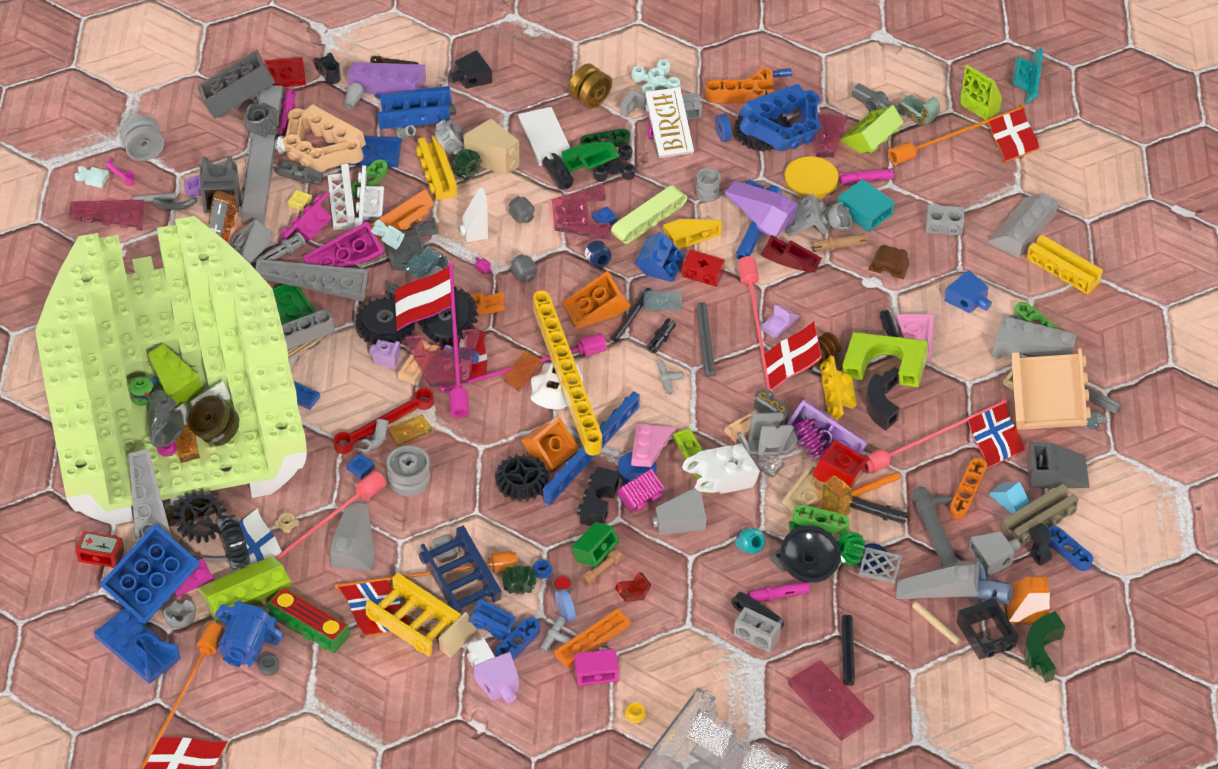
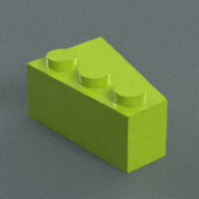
M164 343L148 353L150 366L161 390L167 393L169 398L176 402L174 409L202 391L200 377Z

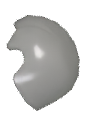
M843 202L835 204L828 212L829 224L838 231H846L852 225V216L849 213V208L843 207Z
M187 599L182 604L174 601L165 608L163 617L166 623L173 628H186L192 624L195 618L196 606Z

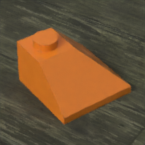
M560 417L539 426L521 440L528 453L532 454L534 459L539 457L540 462H544L545 467L550 471L556 469L579 449Z
M1025 577L1012 584L1013 595L1010 605H1005L1007 618L1011 624H1033L1037 619L1049 613L1050 593L1047 577Z

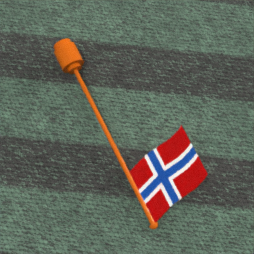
M511 551L492 553V558H488L486 564L490 570H494V573L514 571L515 568H518L516 552L511 553ZM460 566L449 572L473 569V566ZM425 571L419 573L405 574L402 576H404L405 578H413L432 574L430 571ZM394 576L338 584L337 582L334 585L335 590H340L348 602L357 626L366 637L393 633L378 622L372 621L366 615V601L371 600L375 604H379L393 591L388 581H392ZM397 597L384 610L394 615L402 607L399 598ZM406 616L400 619L408 626L411 624Z

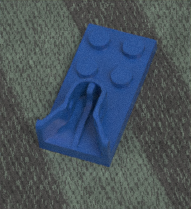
M126 608L94 632V637L148 684L181 659L179 647L176 643L170 644L163 641Z

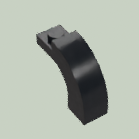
M893 367L889 372L886 371L882 376L876 373L871 378L867 390V412L870 418L885 431L897 422L900 408L885 396L887 392L899 383V369Z

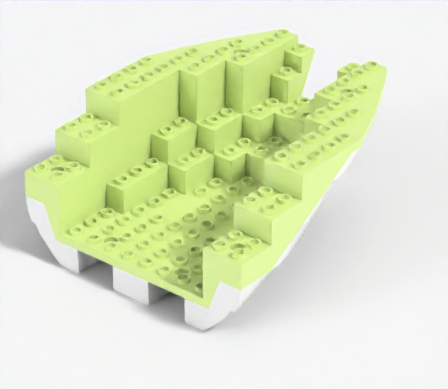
M195 216L175 219L176 225L157 228L164 268L154 270L151 256L132 259L134 273L127 275L118 235L99 238L98 233L78 236L51 288L35 331L66 498L75 512L80 511L91 518L112 525L133 521L128 456L130 453L149 450L161 499H170L172 506L181 504L178 501L180 498L186 500L184 494L187 492L192 497L193 490H196L199 495L200 490L204 489V495L206 496L208 491L249 484L252 498L270 495L281 488L298 469L303 468L306 461V439L288 361L287 344L273 289L250 263ZM164 343L200 377L202 391L184 403L187 407H189L188 404L191 403V400L202 395L216 384L224 382L231 396L225 403L232 407L240 418L239 428L229 442L222 446H211L196 436L187 426L184 427L181 436L175 438L174 442L177 445L175 454L164 457L157 452V447L150 443V404L145 406L135 405L132 403L128 391V386L133 379L138 377L149 379L155 377L150 366L149 352Z

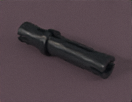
M852 495L849 498L850 501L855 503L848 502V508L882 517L885 521L889 519L903 525L906 523V520L899 516L907 518L908 512L892 509L889 505L883 506Z

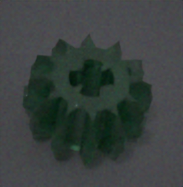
M467 148L464 151L460 150L459 155H456V159L452 161L454 163L452 166L454 174L464 180L474 179L475 174H479L478 170L482 168L480 166L482 163L480 155Z
M514 564L513 567H507L502 575L504 590L508 591L509 594L515 593L516 595L531 593L536 585L535 570L530 569V566H523L522 564L520 566Z

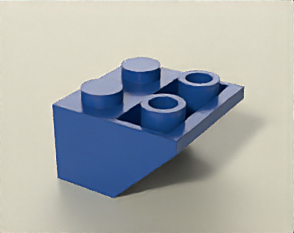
M661 231L646 238L635 264L647 276L672 282L679 271L685 255Z

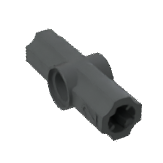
M860 83L852 91V96L866 104V108L870 112L894 105L899 115L902 114L903 109L890 102L887 95L882 91L876 93Z

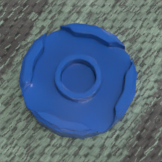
M629 452L623 455L618 462L619 477L628 484L650 469H653L656 473V462L651 467L632 466L633 452Z

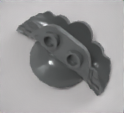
M156 390L148 397L150 404V443L154 447H165L174 442L175 438H178L183 433L184 418L181 412L173 411L176 407L175 400L169 398L164 390Z

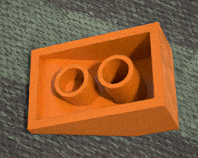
M608 271L562 302L577 329L617 317L631 307L620 286Z

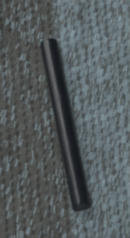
M646 288L611 337L614 342H618L653 293L651 288Z

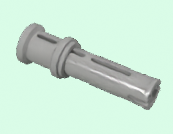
M296 232L295 236L288 240H282L281 245L257 257L252 263L256 268L257 259L275 261L285 254L291 255L294 250L306 246L305 239L301 233Z

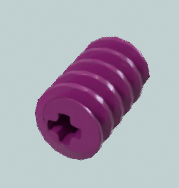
M808 418L794 425L793 429L799 428L795 434L796 436L802 435L799 442H806L803 449H810L806 455L814 456L810 460L812 461L822 456L829 446L823 447L827 440H820L823 433H816L820 427L812 426L816 420Z

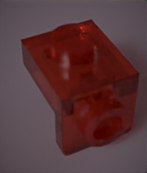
M638 572L634 580L618 582L615 589L625 602L644 600L651 588V583L642 572Z

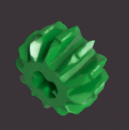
M845 531L839 535V540L837 541L841 552L840 562L841 564L855 566L857 563H860L861 557L864 556L863 552L866 549L864 547L865 540H863V536L859 535V533Z

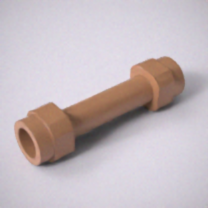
M618 549L612 550L608 553L607 559L592 571L587 570L580 577L582 583L585 586L592 585L598 575L612 564L617 565L623 559L622 553Z

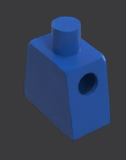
M967 270L946 288L944 301L968 313H972L977 307L987 311L992 304L987 299L988 286L970 270Z

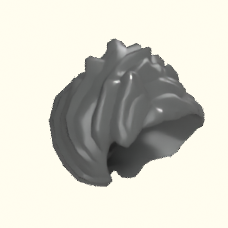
M266 103L250 104L247 107L244 118L246 130L264 138L267 137V133L270 135L275 134L279 125L278 110Z

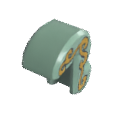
M913 95L906 96L905 99L898 103V106L903 109V116L908 117L910 115L914 122L922 126L930 124L940 112L939 102L934 96L925 104Z

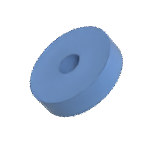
M566 589L556 591L555 600L561 616L565 618V622L575 620V609L569 593Z

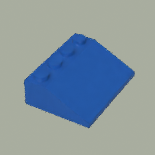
M154 524L99 585L145 625L201 563L157 524Z

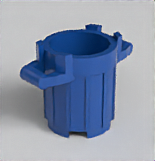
M236 601L233 607L224 604L220 605L215 613L216 618L227 624L219 641L218 653L221 652L224 656L223 660L232 666L240 668L241 664H248V667H251L257 661L264 643L267 642L277 646L284 637V634L275 628L277 622L275 617L272 616L271 618L267 612L259 607Z

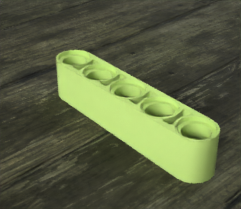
M669 186L616 222L611 229V234L624 244H629L680 209L686 203L687 195L675 186Z

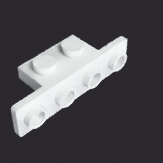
M362 166V172L358 174V182L361 183V187L357 189V197L360 198V202L356 203V213H359V217L355 218V228L363 224L364 220L375 221L383 216L384 186H366V166Z

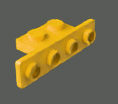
M830 355L822 362L820 371L827 413L838 420L844 414L843 406L853 409L857 402L852 376L837 371L834 356Z

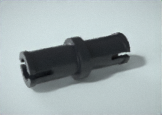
M667 318L661 328L655 331V336L647 345L650 351L654 347L653 353H657L661 345L667 342L669 334L676 327V323L673 320L669 325L670 318Z

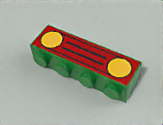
M285 587L268 602L271 617L273 616L276 618V621L286 624L289 629L301 633L307 640H313L318 643L324 650L335 653L350 637L348 624Z

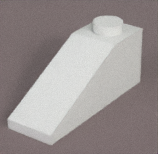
M483 187L478 189L462 216L460 233L461 236H465L466 242L488 239L487 198Z

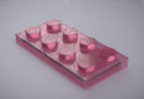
M822 660L817 661L788 680V685L841 741L874 720V715Z

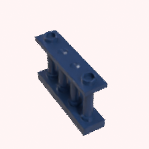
M464 525L456 528L454 540L428 551L424 543L420 545V553L418 554L420 561L423 565H427L447 600V605L461 615L462 607L486 596L491 597L493 602L501 600L502 590ZM456 547H462L465 552L464 556L441 567H437L433 560L434 557ZM466 563L472 564L474 568L473 573L449 584L446 583L442 576ZM475 580H481L484 585L483 589L458 601L451 592Z

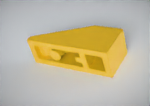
M679 219L664 224L663 233L679 249L720 236L722 234V221Z

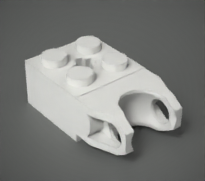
M742 443L700 451L686 459L682 466L684 471L702 476L697 480L696 490L710 493L719 492L720 494L753 488L760 473V470Z

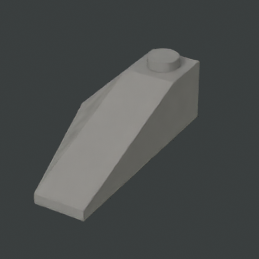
M352 502L345 507L330 550L332 567L362 571L372 570L375 550L367 504Z
M979 560L958 561L897 580L896 598L978 596Z

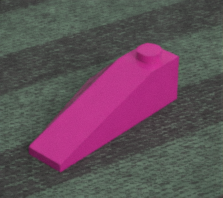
M367 221L303 256L306 264L344 267L369 262L385 252L376 235L371 232L372 228Z

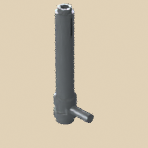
M917 487L912 491V501L916 505L917 513L922 517L941 565L945 566L958 562L936 512V505L951 504L952 496L932 497L926 487Z

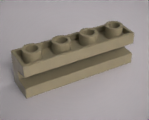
M1061 484L1003 519L1001 532L1009 540L1016 538L1020 545L1026 544L1032 539L1029 533L1031 527L1039 523H1043L1047 528L1059 524L1062 519L1072 516L1077 511L1079 498L1075 494L1068 496V488Z

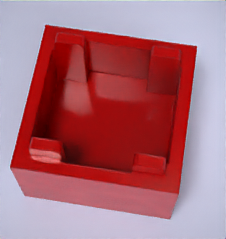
M834 440L820 458L812 476L836 489L839 493L847 495L861 476L869 459Z

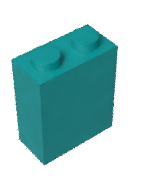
M863 179L857 184H853L846 192L841 193L837 199L838 203L843 202V207L849 208L852 221L868 232L872 231L894 213L895 201Z

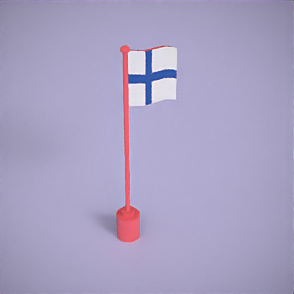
M376 470L371 472L356 484V495L284 551H281L275 536L263 522L257 508L239 522L250 556V564L247 566L271 556L277 560L358 497L369 500L386 486L384 477Z

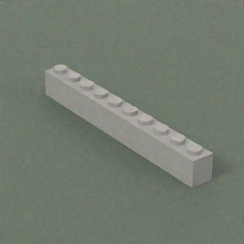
M271 86L267 90L263 89L258 92L257 103H266L276 108L280 124L281 103L284 99L283 87ZM279 125L277 126V132L272 135L267 133L266 138L251 133V140L253 141L249 142L250 154L247 155V165L249 166L245 167V178L247 179L243 180L244 193H241L242 206H239V217H242V222L245 225L254 220H258L262 225H265L276 153L275 140L278 139Z

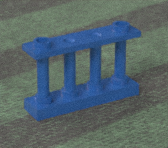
M450 86L380 93L382 112L377 113L380 129L435 124L443 119L445 121L451 120L448 105H452Z

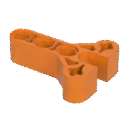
M760 68L756 74L745 80H709L705 85V100L709 103H746L749 100L773 93L772 70Z

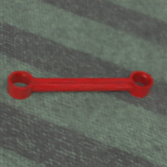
M428 388L418 389L414 394V399L377 419L387 420L391 424L416 409L428 410L434 405L433 392ZM421 397H428V398H430V399L427 400V401H420V400H418V399L421 398ZM377 419L351 433H337L333 438L335 451L339 454L350 453L353 450L354 443L375 432ZM340 441L350 442L347 445L337 444Z

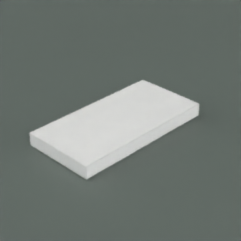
M552 107L518 114V120L538 165L543 166L542 161L545 156L550 161H553L554 158L551 153H556L562 159V151L570 149V146Z

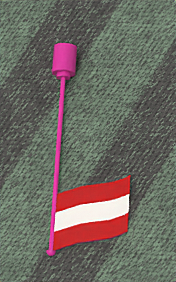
M449 263L447 268L431 276L410 282L395 290L396 326L398 331L413 322L432 317L451 307L456 387L449 392L450 415L455 418H463L470 413L469 395L466 389L460 387L453 268L455 266Z

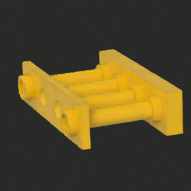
M397 573L393 577V591L379 604H375L371 600L366 601V615L372 621L378 622L414 646L417 651L430 657L432 655V640L446 627L449 628L461 614ZM398 596L408 600L394 615L384 610ZM414 606L423 610L424 612L409 626L400 620ZM430 617L440 621L426 636L416 631Z

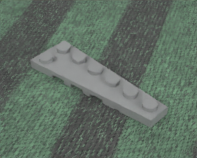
M257 259L255 270L264 280L350 298L354 301H364L368 270Z
M146 449L128 454L136 544L154 524H157L171 537L149 450Z

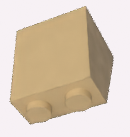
M489 119L464 134V160L467 163L507 175L520 167L519 140L494 120Z

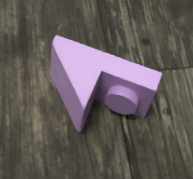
M776 304L774 306V315L762 325V330L777 339L800 318V315L785 306Z

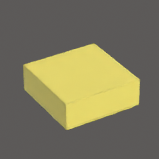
M295 190L287 201L288 206L303 211L312 201V195Z

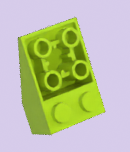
M966 65L960 105L984 120L990 119L1001 108L1002 96L995 81L971 66Z

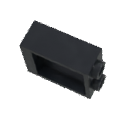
M995 598L958 611L956 623L979 660L993 657L997 653L1010 651L1016 647L1018 634ZM992 618L1004 637L982 644L971 625Z

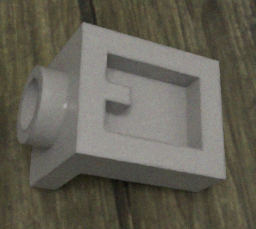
M631 90L621 102V115L627 118L636 108L644 110L646 105L645 95Z

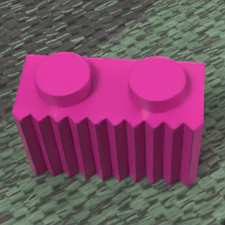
M650 469L621 487L617 495L624 502L629 512L634 509L638 512L647 506V501L652 500L654 502L662 497L661 492L665 487L653 469Z

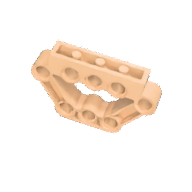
M313 104L306 110L296 108L288 113L289 123L287 134L283 138V144L290 160L318 172H324L329 168L342 164H355L362 161L364 157L362 147L366 142L361 130ZM309 129L314 136H322L327 143L335 144L323 148H313L310 142L304 141L305 130Z

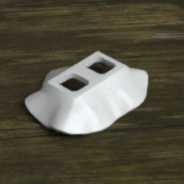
M548 362L543 365L539 374L531 378L532 395L530 398L537 405L548 409H564L568 407V403L561 384H559L557 389L546 387L548 381L559 382L557 374L552 373L553 363ZM575 363L581 380L583 382V376L580 372L579 366L577 363Z

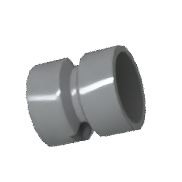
M704 168L698 172L696 196L701 201L712 202L719 197L720 173L717 170Z

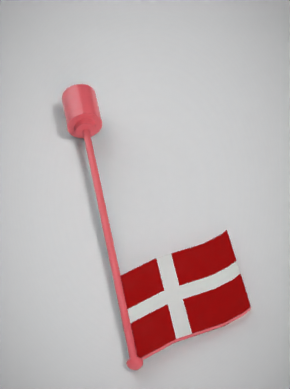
M746 256L738 261L740 279L743 284L750 287L767 390L773 392L775 388L787 379L811 367L822 358L815 321H813L806 328L781 341L765 353L753 285L759 280L757 263L754 257Z

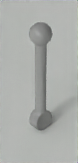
M196 554L192 555L197 560L204 558V561L226 562L229 564L227 557H199Z

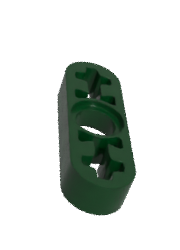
M616 129L584 135L580 139V145L596 141L602 142V139H609L610 141L608 142H612L615 148L620 147L622 144L630 143V132L627 129Z

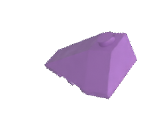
M735 181L725 191V194L738 208H742L745 211L748 219H752L756 223V227L770 237L771 235L778 237L795 219L798 203L782 194Z
M808 399L802 400L787 425L794 426L808 418L815 419L816 421L812 426H819L820 428L816 433H823L820 440H827L823 447H828L834 440H837L861 454L868 444ZM794 428V429H793V431H795V432H797V431L799 430V428ZM798 435L797 443L805 445L806 442H799L802 435Z

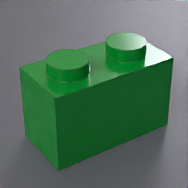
M594 522L571 548L578 563L596 567L619 540L613 526Z

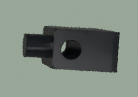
M476 50L454 62V72L449 73L448 78L452 84L460 81L464 88L469 89L491 84L492 69Z

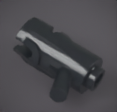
M551 153L554 158L553 161H550L545 156L542 164L559 189H569L574 182V178L560 156L556 153Z

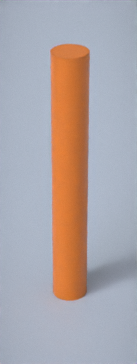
M898 472L853 489L845 496L849 500L851 495L857 497L899 480L900 476Z

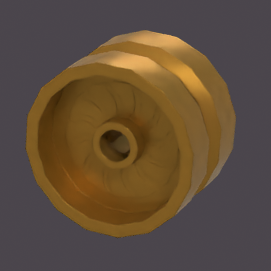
M590 63L584 64L572 76L568 92L571 97L580 101L584 106L593 109L601 105L608 97L612 88V78L605 72L600 71L595 65Z

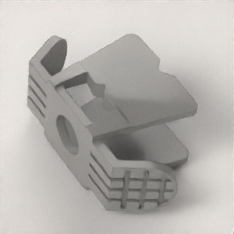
M783 413L752 414L748 440L746 441L741 432L737 433L739 443H742L748 454H758L761 456L780 455L781 453H789L796 445L798 435L796 436V432L793 431V426H779L784 416Z

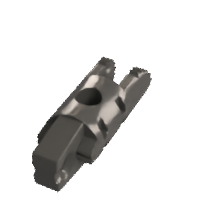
M284 160L276 172L279 176L307 184L321 185L323 182V173L310 167Z

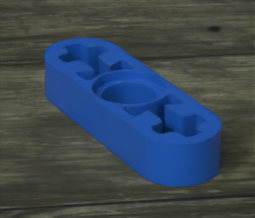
M1051 526L1048 528L1050 534L1054 536L1051 537L1049 546L1076 569L1087 571L1091 568L1093 556L1060 527ZM1064 546H1071L1074 550L1066 551Z
M533 617L524 619L497 646L495 650L496 657L500 656L501 653L510 652L514 660L540 634L539 620ZM515 638H521L524 640L521 644H515L512 642V640Z

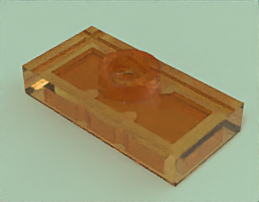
M525 350L504 378V382L520 391L540 365L541 360Z

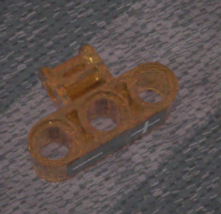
M218 190L213 197L207 227L228 242L231 228L235 227L234 219L236 212H238V208L235 207L237 199L236 195Z

